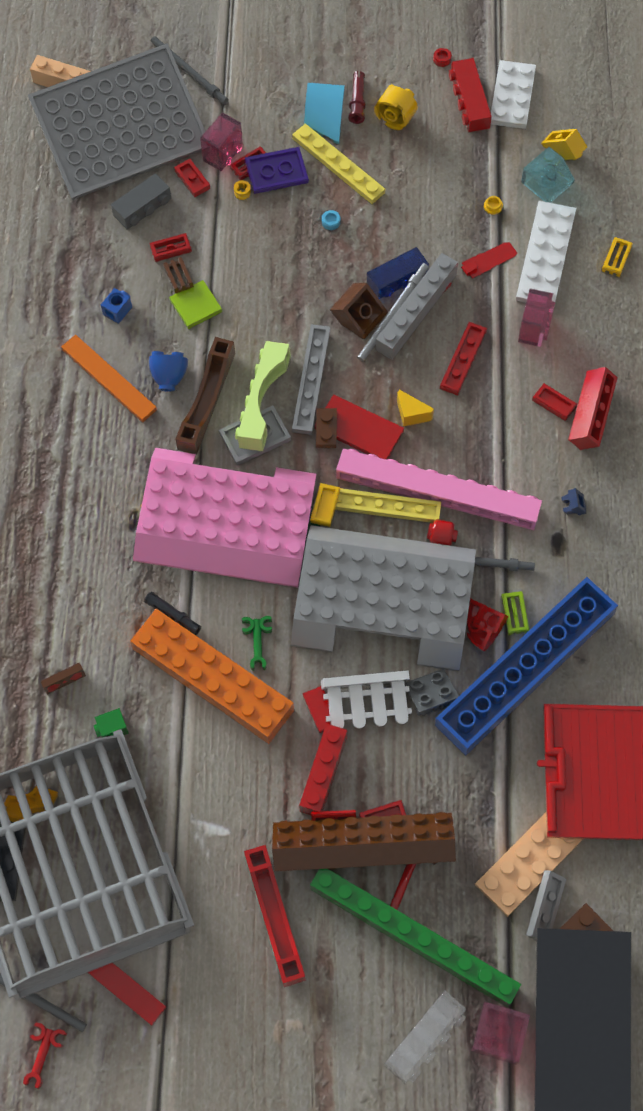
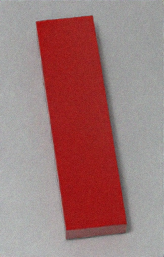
M468 322L439 389L457 396L459 395L485 337L487 328Z
M113 962L88 972L89 975L151 1026L167 1008Z

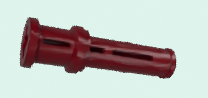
M358 71L353 74V94L349 102L351 112L348 115L349 121L353 124H360L365 120L363 113L366 106L363 100L365 74L360 71V77H358Z

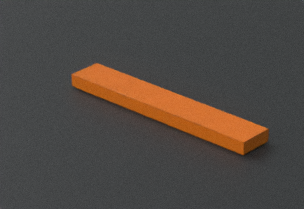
M76 334L61 346L62 351L142 423L157 411V407Z

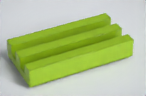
M523 592L501 594L504 614L509 616L506 621L508 635L513 633L517 635L521 634V632L527 633L530 629ZM515 597L519 599L524 627H520ZM507 598H510L515 628H512Z

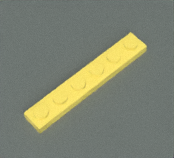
M304 124L292 134V139L371 204L385 194L383 186L307 124Z
M340 488L335 510L433 523L440 517L441 502Z

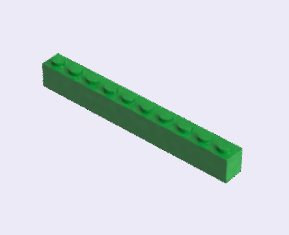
M319 869L310 884L311 891L509 1008L521 983L329 869Z

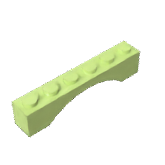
M266 341L264 349L260 350V362L255 366V379L251 380V392L245 399V411L241 412L240 428L237 427L235 432V439L238 440L239 448L257 451L264 450L268 433L266 422L260 413L261 402L269 386L287 371L291 358L289 344Z

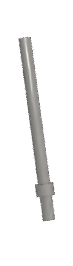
M423 263L416 274L410 277L408 280L409 284L357 358L364 362L376 345V338L429 269L428 265Z

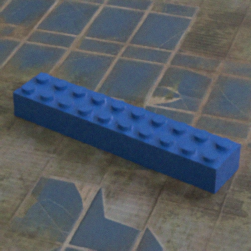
M586 577L438 715L435 726L466 756L615 614L618 605Z

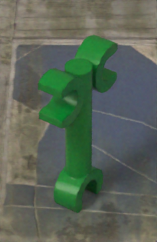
M264 616L261 619L242 618V623L250 624V627L242 628L243 634L247 635L253 632L254 658L250 662L252 671L255 670L254 666L258 662L262 663L263 670L267 668L266 661L262 657V632L266 634L272 632V627L264 626L266 622H272L271 616Z

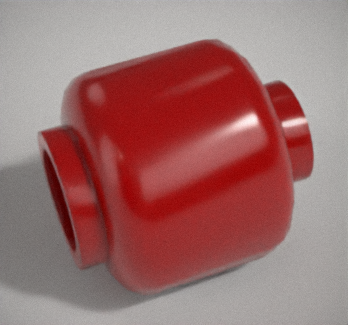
M436 519L429 525L427 539L430 540V543L451 546L452 542L456 543L458 530H454L455 525L453 522Z

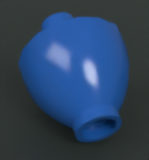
M152 351V356H149V368L152 377L159 385L160 391H175V386L183 379L188 367V359L183 357L184 353L172 352L171 355H164V352Z

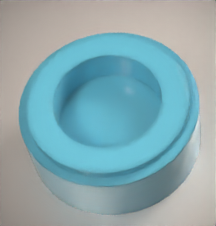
M329 210L322 215V226L325 229L335 230L340 226L341 217L338 212Z

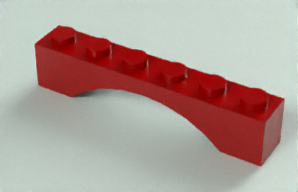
M266 845L244 851L283 986L285 988L306 981Z

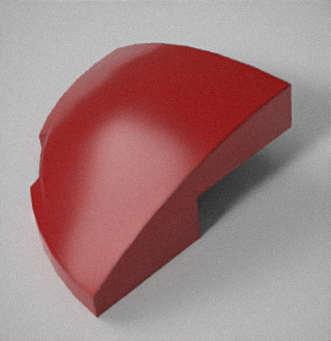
M470 598L467 616L468 638L479 649L486 651L502 630L509 616Z

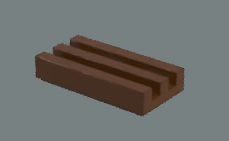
M181 257L176 262L173 259L170 260V264H167V262L163 263L175 293L194 287ZM178 266L181 267L188 284L186 285L177 268ZM170 269H174L181 287H177Z

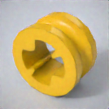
M244 180L236 182L234 184L235 197L239 200L249 198L251 195L250 184Z

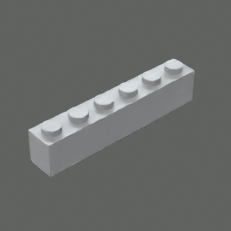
M443 253L440 254L376 338V351L393 360L443 294L446 287L457 275V261Z

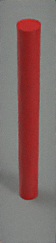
M406 864L390 904L396 910L400 906L416 864Z

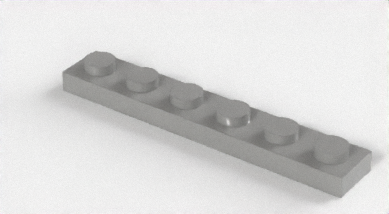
M311 324L292 426L293 433L309 435L313 433L331 331L329 326Z

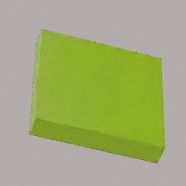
M204 280L194 284V287L169 297L170 302L188 329L222 313L221 306Z

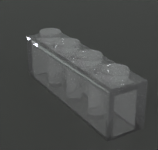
M444 991L389 1057L384 1066L405 1085L409 1080L414 1083L422 1073L419 1070L424 1062L429 1064L437 1054L434 1052L435 1048L439 1044L444 1046L452 1036L449 1031L455 1025L458 1028L466 1019L464 1015L466 1008L447 991Z

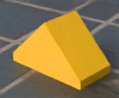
M401 390L397 392V404L403 426L429 422L433 419L434 408Z

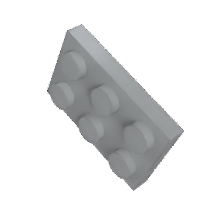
M273 405L260 411L261 416L266 422L268 433L263 451L239 448L238 440L235 439V432L237 427L240 428V421L219 430V434L237 466L291 441V436Z

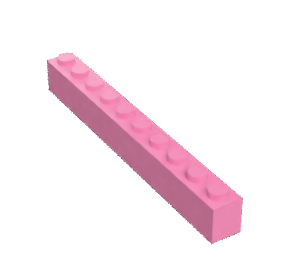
M343 449L336 468V479L405 497L440 501L443 507L530 530L535 529L542 500L535 496L520 495L515 491L501 490L493 485L485 486L478 484L474 480L458 479L454 475L439 474L435 470L420 469L412 464H401L396 460L382 459L374 454L366 455L359 453L355 449Z

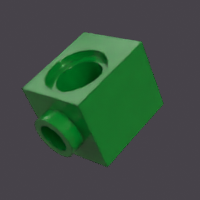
M120 708L95 717L97 724L93 726L97 737L114 736L113 732L120 729L123 735L129 734Z

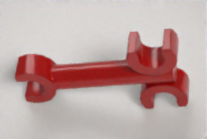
M35 1023V1027L41 1028V1034L39 1036L31 1035L30 1038L36 1042H42L31 1073L24 1077L23 1084L28 1086L30 1079L36 1078L35 1088L40 1089L42 1086L40 1074L50 1044L56 1048H62L63 1045L56 1042V1037L58 1035L66 1036L67 1033L61 1029L55 1031L48 1029L42 1023Z

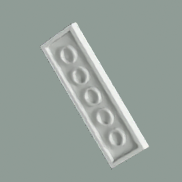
M543 201L538 202L516 301L554 308L576 208Z

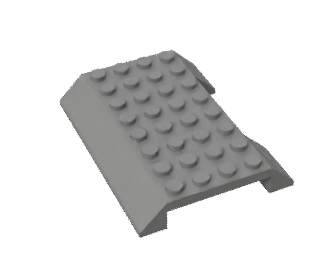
M310 526L293 619L291 646L333 652L336 628L420 640L417 665L459 671L476 549Z

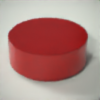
M439 48L434 52L433 61L437 66L446 67L451 63L452 54L448 49Z

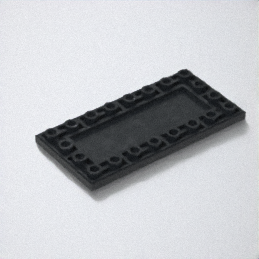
M537 928L534 1111H631V932Z

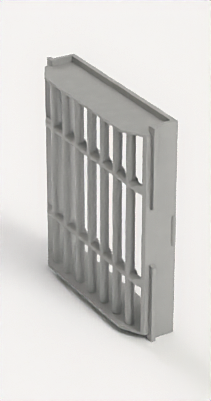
M121 729L114 731V736L97 738L0 773V790L13 786L24 818L14 823L10 822L0 793V822L2 825L0 827V837H6L32 914L29 917L18 920L0 866V896L10 923L0 927V937L13 933L27 975L24 979L14 983L0 940V972L9 998L15 997L16 1000H19L112 962L114 963L190 933V928L194 927L168 853L162 852L156 831L144 803L147 797ZM119 748L130 780L120 784L117 782L107 755V751ZM96 755L99 756L109 784V788L98 792L85 760ZM74 763H77L88 792L87 796L79 799L74 797L64 768ZM55 770L67 803L57 807L53 806L43 777L44 774ZM33 778L45 811L32 815L22 786V782ZM134 788L162 866L152 870L148 867L122 796V792ZM113 796L141 872V874L129 879L100 800ZM88 804L93 806L119 879L118 883L106 887L79 811L80 807ZM67 812L71 813L98 889L84 895L58 820L59 815ZM45 820L50 822L76 899L62 903L36 827L37 823ZM23 828L28 829L54 907L42 912L40 911L14 834L15 831ZM166 875L182 919L168 921L153 880L154 878ZM141 883L146 885L160 924L150 929H146L132 890L133 886ZM120 891L124 893L138 932L127 938L123 935L110 895ZM99 899L103 903L116 942L104 947L88 906L89 903ZM75 908L80 909L94 949L83 955H80L66 912ZM54 916L58 917L72 958L60 964L57 962L44 920ZM33 924L36 926L49 968L39 972L35 971L22 932L23 928Z

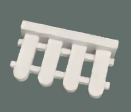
M409 670L323 678L321 680V689H327V694H323V698L328 700L330 716H326V722L343 728L344 720H352V725L357 729H361L366 724V718H373L374 724L382 727L387 723V716H394L396 723L400 725L405 724L408 721V714H412V708H407L406 692L410 691L409 686L404 684V682L410 679ZM391 683V688L383 687V684ZM362 686H370V690H362ZM348 687L349 692H341V688ZM384 694H392L394 710H386ZM363 696H371L372 712H365ZM342 698L350 699L351 714H343Z

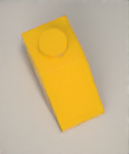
M577 129L552 131L541 143L543 147L563 160H577L587 148Z

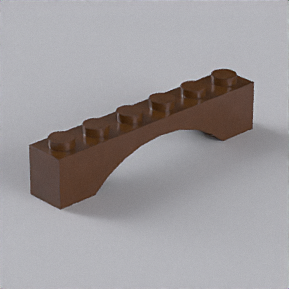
M219 337L214 338L197 396L189 413L182 421L175 439L177 449L196 455L199 451L236 354L233 341Z

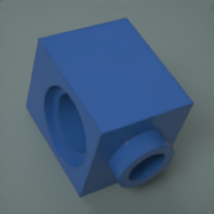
M116 288L101 303L103 315L118 324L132 308L130 295Z

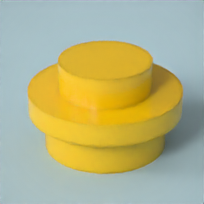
M490 196L485 200L484 210L488 214L495 215L502 211L503 203L499 197Z

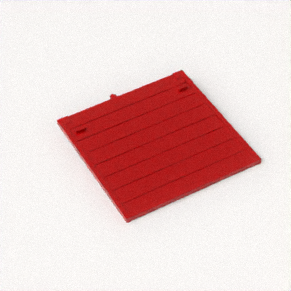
M543 704L545 760H538L537 766L545 767L547 838L643 840V706Z

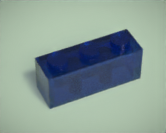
M415 247L368 271L367 284L378 299L389 297L393 292L406 288L409 284L408 280L413 274H416L423 263L429 266V263L419 249Z

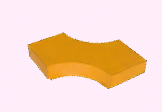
M36 786L33 791L25 794L32 813L45 811ZM48 789L54 805L58 792ZM7 796L4 805L10 821L16 822L24 819L17 797Z

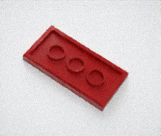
M334 394L325 407L337 408V440L366 454H374L379 458L388 460L404 432L403 427Z

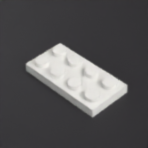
M499 61L491 109V125L526 129L536 65Z

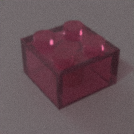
M223 112L200 138L204 162L220 171L230 165L232 158L237 153H240L243 148L241 122Z
M530 288L518 342L541 347L542 341H547L555 302L552 301L553 293Z
M484 1001L471 1051L517 1065L520 1060L530 1015Z

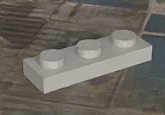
M544 870L526 936L537 941V928L553 929L566 882L564 877L552 871Z

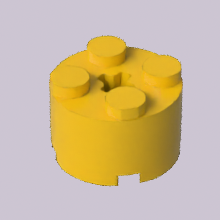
M389 85L374 107L377 118L379 120L382 118L386 121L385 125L394 130H402L406 127L418 109L413 91L394 85Z

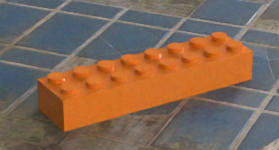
M158 609L154 610L130 640L134 651L268 744H270L295 711L294 703Z

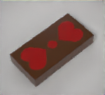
M77 663L42 680L41 684L48 695L86 675L81 664Z

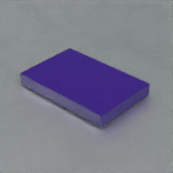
M300 147L245 157V164L254 194L309 183Z

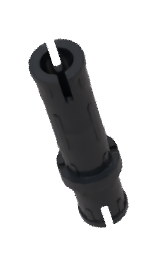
M149 592L145 597L144 603L154 609H158L197 636L200 632L201 625L191 620L185 612L178 611L165 600L158 597L154 592Z

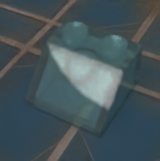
M551 147L545 149L523 168L521 183L542 200L549 203L575 182L564 158Z

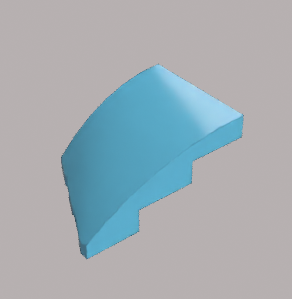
M308 83L304 124H307L322 137L325 135L333 139L334 143L339 144L345 85Z

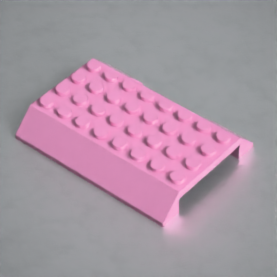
M155 448L151 457L136 530L133 561L298 588L316 474L276 467L274 477L197 465L194 464L196 454Z

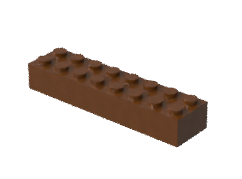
M417 813L414 815L273 822L272 854L274 871L456 862L452 813Z

